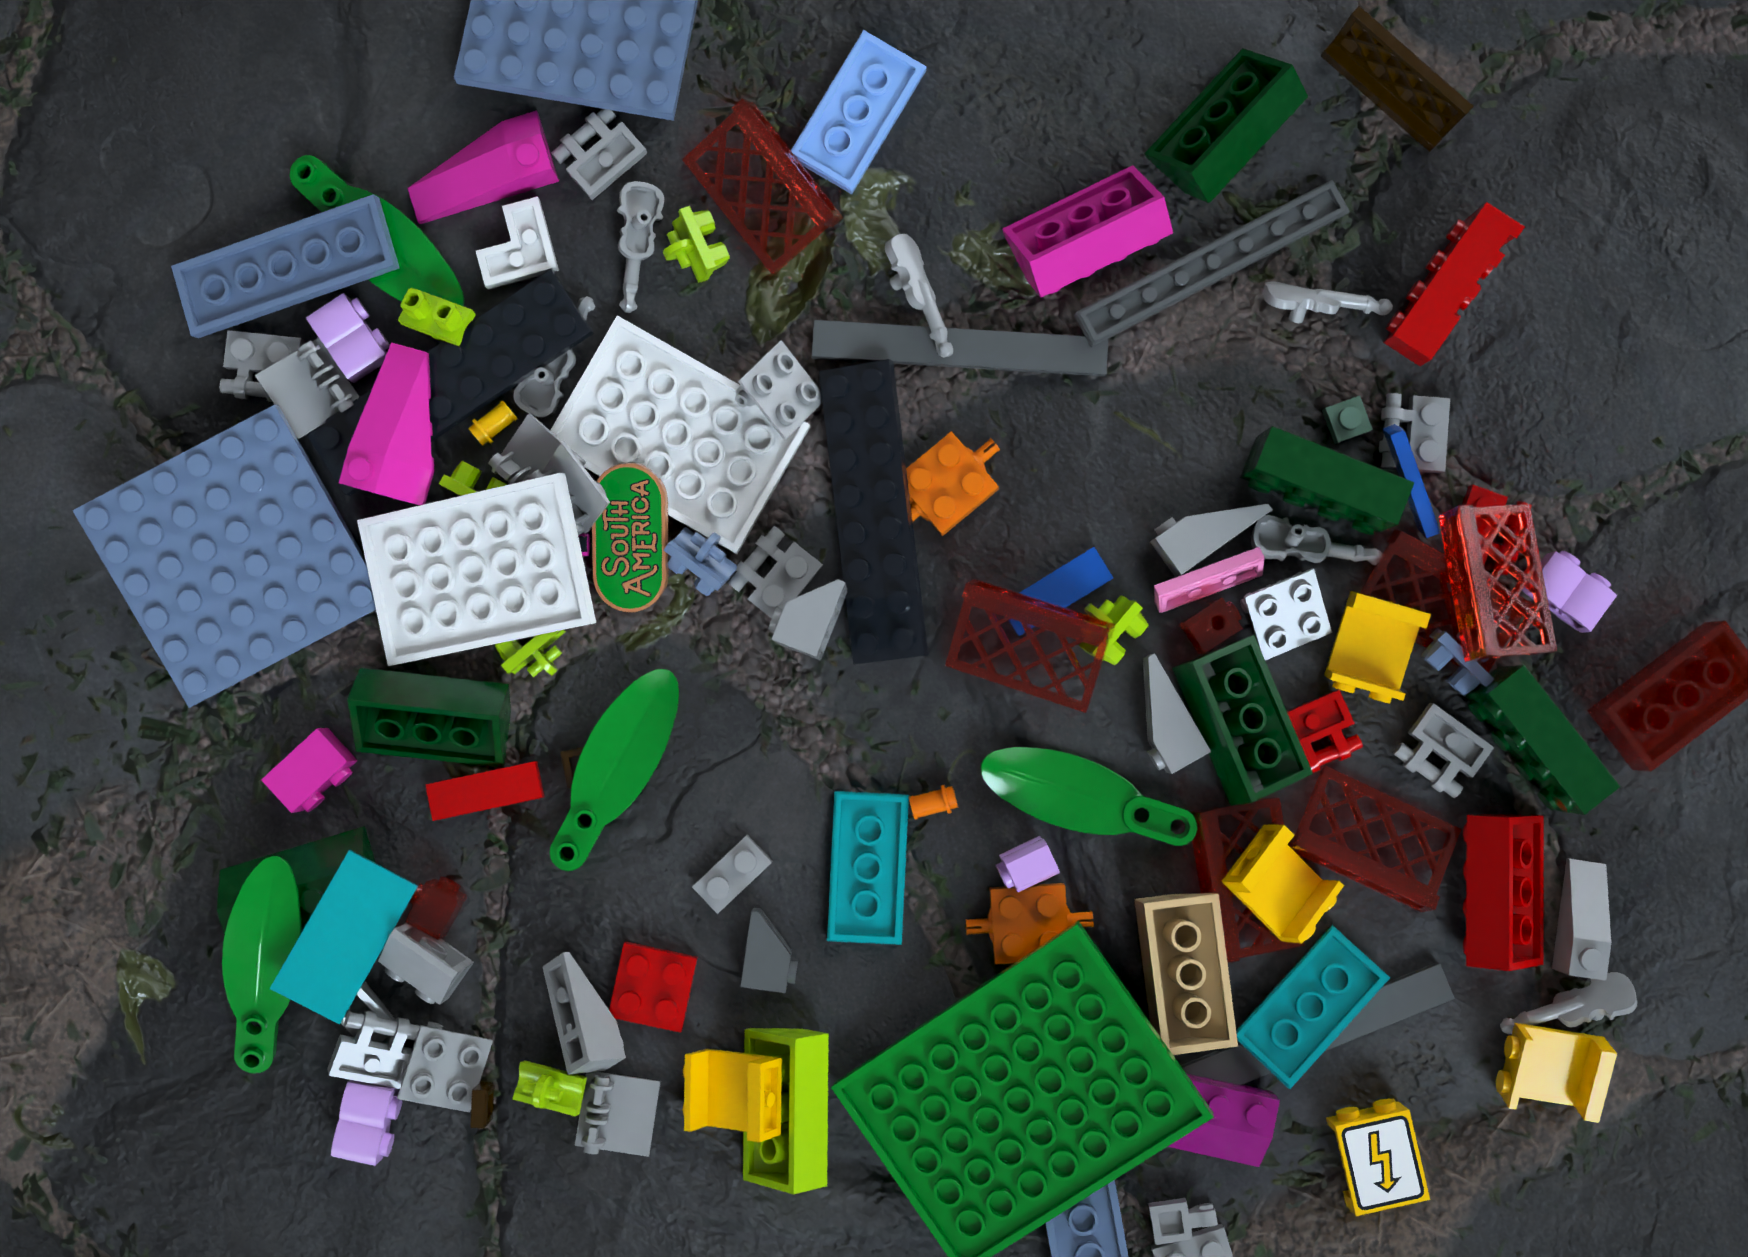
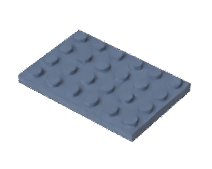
M471 0L454 79L460 85L674 121L698 0Z

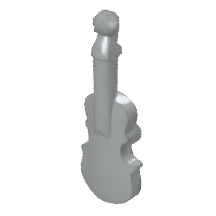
M638 181L629 182L624 185L619 194L620 207L617 209V212L624 217V227L619 231L621 237L618 242V250L626 257L623 283L624 299L619 303V306L625 313H631L637 309L635 296L638 290L640 264L642 260L649 258L654 252L653 240L656 237V234L653 232L654 221L663 219L661 211L664 205V195L662 191L652 184Z
M907 234L896 235L885 243V252L891 262V268L898 272V274L890 278V284L897 291L903 288L908 303L917 310H923L931 330L929 335L931 339L935 340L938 355L950 357L953 354V346L947 342L948 331L937 308L935 293L926 277L919 247Z
M1274 281L1266 282L1262 292L1264 300L1269 305L1279 309L1291 310L1289 320L1295 323L1303 322L1307 309L1314 312L1336 314L1339 308L1343 307L1363 310L1366 314L1373 311L1385 316L1391 312L1393 307L1388 299L1376 301L1369 295L1325 289H1309Z
M588 296L578 300V310L585 320H587L588 312L595 309L593 299ZM572 349L545 367L537 368L534 374L517 385L514 390V401L522 410L538 418H547L555 413L560 398L564 396L560 392V384L563 379L569 377V371L576 363V356Z
M1265 515L1256 522L1251 535L1252 548L1260 547L1265 559L1283 561L1286 556H1295L1301 561L1307 560L1313 563H1320L1328 556L1352 560L1353 562L1368 560L1372 565H1376L1382 560V552L1377 548L1366 549L1362 545L1352 546L1331 542L1329 534L1324 528L1309 527L1308 525L1302 526L1299 524L1292 526L1287 517L1281 519L1276 516Z
M1618 972L1607 973L1606 981L1591 979V984L1585 988H1573L1571 991L1560 992L1556 994L1552 1004L1528 1012L1524 1011L1514 1019L1504 1018L1500 1027L1504 1033L1512 1034L1514 1023L1535 1026L1558 1018L1567 1027H1576L1583 1022L1589 1023L1591 1020H1601L1604 1015L1613 1020L1615 1016L1632 1013L1637 1007V996L1634 986L1628 977Z

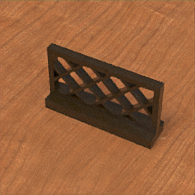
M1358 6L1350 15L1335 39L1321 55L1325 61L1429 152L1474 107L1361 6Z

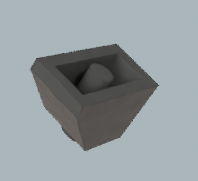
M754 907L750 916L741 987L786 993L788 983L795 984L798 961H791L792 949L763 910Z

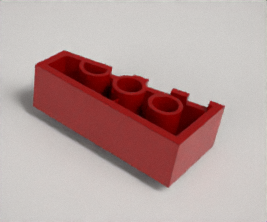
M1488 202L1483 204L1464 221L1458 219L1445 236L1450 241L1444 251L1438 249L1427 263L1425 268L1430 272L1423 282L1418 280L1408 292L1405 299L1410 302L1402 313L1398 310L1387 324L1385 329L1390 333L1383 343L1418 366H1422L1430 361L1460 320L1461 316L1457 314L1458 310H1465L1482 289L1481 285L1477 283L1479 278L1484 280L1505 256V254L1499 251L1500 248L1513 238L1517 239L1525 226Z

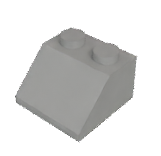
M415 920L394 928L378 960L379 963L386 967L384 971L392 979L398 982H404L405 980L416 988L415 993L422 1000L430 1004L436 1002L439 1005L450 998L474 963V961Z

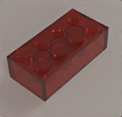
M1725 620L1704 622L1587 711L1632 770L1651 772L1748 699V650Z

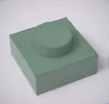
M1360 396L1322 410L1334 444L1373 430Z

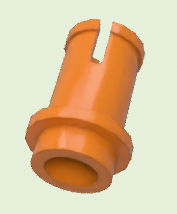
M941 785L939 790L909 796L915 820L943 811H947L950 814L952 813L951 809L958 808L953 786L945 787V785Z

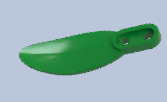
M305 155L299 157L291 166L290 180L293 186L321 212L373 195V193L361 188L349 186L329 166L314 156ZM310 168V175L304 179L305 171ZM336 192L335 200L329 203L330 194ZM380 198L400 268L368 280L401 302L408 289L415 288L464 306L465 300L461 286L454 272L434 244L406 215Z
M657 669L635 680L616 698L595 725L575 769L571 788L570 811L550 847V858L557 868L564 871H573L581 867L587 860L605 825L620 816L635 801L656 770L669 741L679 704V684L671 671ZM581 814H587L591 817L592 824L590 826L581 824ZM563 847L572 848L574 857L566 858L562 853Z
M1011 747L988 754L981 763L980 769L984 781L999 797L1021 811L1055 826L1098 835H1118L1134 832L1175 846H1183L1190 843L1197 833L1196 819L1189 811L1143 796L1134 785L1119 774L1076 755L1042 748ZM1138 808H1145L1148 811L1149 817L1145 822H1138L1135 819L1134 813ZM1176 819L1182 820L1185 826L1183 832L1179 834L1173 833L1170 828L1171 823Z
M270 856L263 859L245 880L229 916L223 942L222 971L224 987L230 1007L237 1021L234 1059L239 1068L248 1073L264 1072L271 1066L276 1055L279 1018L286 1010L290 999L271 990L270 987L302 933L296 880L291 866L280 856ZM251 1022H258L261 1025V1027H256L252 1025ZM249 1055H255L258 1059L252 1058Z

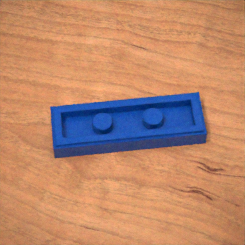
M1396 424L1383 428L1399 477L1414 482L1408 503L1418 530L1426 538L1439 534L1440 529L1406 432Z
M1095 547L1006 600L999 607L1019 637L1113 579V576Z

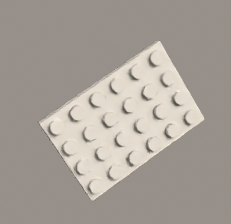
M616 316L550 431L586 461L583 466L584 468L598 476H601L609 468L623 463H638L646 466L656 474L658 479H661L666 488L668 515L707 538L714 532L721 536L718 544L738 554L810 429V424L803 422L784 441L756 404L741 407L736 403V390L741 385L623 318Z
M565 473L552 474L357 520L388 666L596 623Z

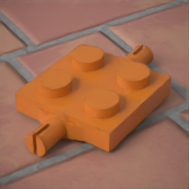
M951 431L907 467L912 521L921 516L923 519L931 522L937 531L944 536L997 492L999 486L987 473L984 463L1000 451L998 445H994V441L990 438L973 452L965 447Z
M1064 883L1036 884L1020 892H1017L1014 886L1009 889L1006 886L989 887L991 906L987 915L988 918L965 919L966 935L989 933L993 943L995 964L1017 962L1077 921L1080 922L1082 927L1094 926L1092 911L1070 913L1066 904Z

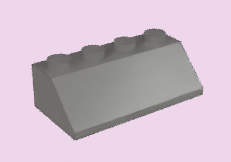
M837 579L787 601L783 610L776 608L768 630L774 633L772 640L781 646L821 661L846 598V583Z

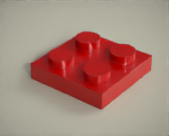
M627 941L624 942L609 1011L615 1019L681 1033L698 957Z

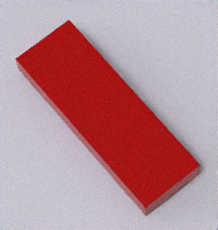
M537 761L425 784L432 821L545 797Z

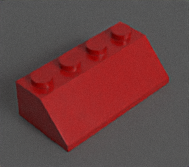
M1467 815V823L1463 829L1464 841L1467 843L1466 861L1463 866V875L1466 880V898L1463 903V913L1466 918V936L1463 940L1466 966L1514 971L1544 965V815Z

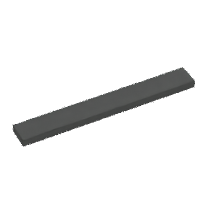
M1330 180L1077 311L1074 317L1092 348L1340 219L1350 211L1334 181Z
M814 320L812 359L875 362L890 359L894 364L1104 377L1107 374L1108 339L1091 348L1085 336L947 328V342L952 344L953 354L950 357H941L937 353L935 340L930 338V327Z
M1435 962L1386 982L1325 1051L1455 999L1441 964ZM1239 1043L1237 1047L1222 1048L1180 1065L1186 1074L1238 1085L1245 1084L1270 1073Z

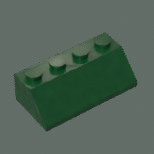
M1242 48L1144 154L1152 164L1184 193L1210 203L1284 122L1294 114L1297 108L1308 98V95L1292 64Z
M1254 635L1200 655L1172 668L1197 728L1211 750L1209 756L1231 806L1255 802L1313 774Z
M360 668L347 699L356 752L504 767L511 715L509 684Z
M365 826L221 869L219 874L217 913L224 936L229 916L242 885L253 869L263 859L270 856H280L291 866L298 888L301 924L308 922L349 850L375 862Z

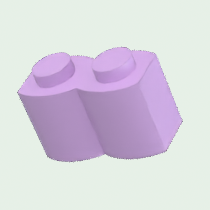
M342 293L307 316L306 319L346 378L355 383L383 364L387 354L386 349L390 347V344L378 328L373 331L370 329L365 321L370 315L360 300L356 297L351 301L347 295Z
M1555 551L1546 553L1521 590L1581 633L1591 632L1617 596L1610 589L1611 583L1596 573L1588 575L1579 567L1581 562L1568 552L1561 551L1558 553Z
M1040 836L1000 854L999 857L1002 862L996 864V868L1006 887L1009 889L1014 886L1017 892L1023 891L1060 873L1047 843Z
M355 1080L347 1082L341 1102L339 1121L333 1138L331 1156L376 1166L383 1159V1156H389L394 1142V1134L389 1133L391 1119H397L402 1106V1100L397 1099L398 1088Z

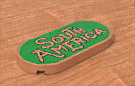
M623 463L609 468L597 480L604 488L610 503L592 526L593 582L597 593L606 604L619 611L638 612L653 605L661 597L668 584V553L664 551L668 544V496L661 479H658L652 470L638 463Z

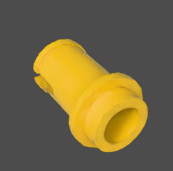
M502 400L499 405L478 421L473 419L472 422L474 424L468 429L483 446L488 441L490 444L493 443L492 438L518 418Z

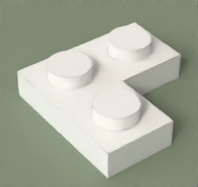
M538 196L502 206L511 241L476 251L485 287L492 289L537 277L550 269L554 272L559 271L541 201Z

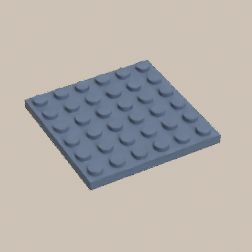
M273 405L72 510L189 708L376 610L365 557L279 405Z

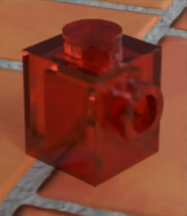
M1222 597L1210 602L1179 623L1198 654L1207 653L1243 629L1238 622L1242 619L1239 611L1231 601L1225 602Z
M440 877L439 880H429L425 885L420 883L409 902L413 907L405 923L439 940L448 934L468 895L459 891L461 888L459 884L445 877Z

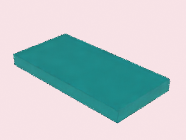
M834 792L827 941L902 945L909 794Z
M349 850L270 989L340 1025L418 885Z
M1331 925L1236 1029L1237 1041L1287 1089H1291L1390 977L1339 930Z

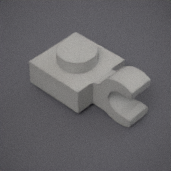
M1186 1198L1148 1203L1155 1245L1193 1240L1191 1228L1218 1225L1213 1203L1199 1204L1188 1209Z

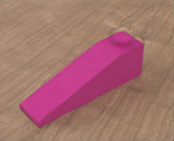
M536 110L501 121L407 189L419 224H423L559 182V178L539 114Z
M391 342L349 444L339 479L340 484L416 505H424L426 503L434 474V458H432L431 454L433 430L429 412V399L431 398L429 353Z

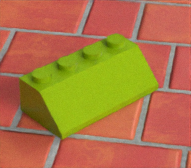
M795 1028L745 1029L744 1053L782 1058L781 1135L763 1142L747 1141V1132L743 1133L744 1181L793 1195L827 1186L829 1033Z

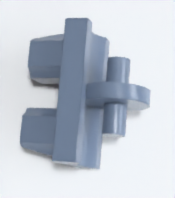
M685 527L664 549L669 554L668 568L676 574H683L689 569L698 577L694 582L695 588L705 596H709L714 590L718 591L734 575L737 565L726 558V554L716 547L721 536L715 532L706 539L698 532L693 533Z
M1439 628L1429 635L1434 641L1427 647L1421 657L1437 671L1453 659L1460 667L1446 681L1459 694L1464 696L1479 684L1487 687L1494 680L1472 658V656L1476 655L1482 662H1485L1491 657V654L1484 648L1489 640V636L1484 631H1480L1472 636L1465 628L1456 635L1464 643L1462 647L1446 631L1442 632Z

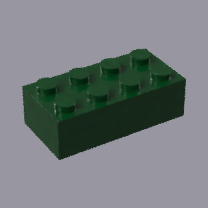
M1271 426L1256 437L1240 477L1249 481L1248 487L1256 491L1268 494L1272 490L1284 495L1282 500L1297 507H1304V504L1317 508V514L1321 517L1333 521H1338L1340 517L1352 522L1351 527L1354 530L1368 535H1373L1374 531L1380 532L1399 524L1414 485L1412 481L1274 426Z
M1525 665L1497 667L1489 673L1494 680L1487 687L1479 684L1465 695L1470 701L1468 708L1479 721L1483 722L1485 720L1493 730L1491 737L1502 750H1508L1517 761L1514 763L1517 771L1526 780L1534 782L1540 790L1537 793L1539 799L1550 810L1555 809L1556 811L1585 815L1621 787Z

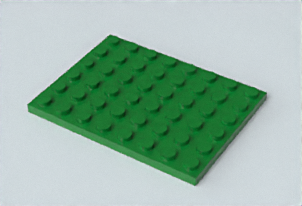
M1079 921L855 1068L831 1086L833 1092L948 1257L994 1256L1214 1118V1113Z

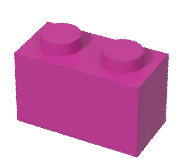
M317 728L261 780L291 813L304 810L310 812L325 799L322 793L332 784L335 787L339 786L353 773L350 767L358 760L329 728Z

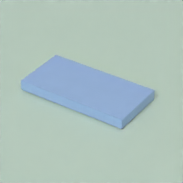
M863 30L791 149L789 158L846 192L853 194L925 74L926 66Z

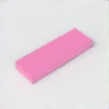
M1260 547L1154 585L1155 605L1159 613H1163L1263 575L1265 557Z

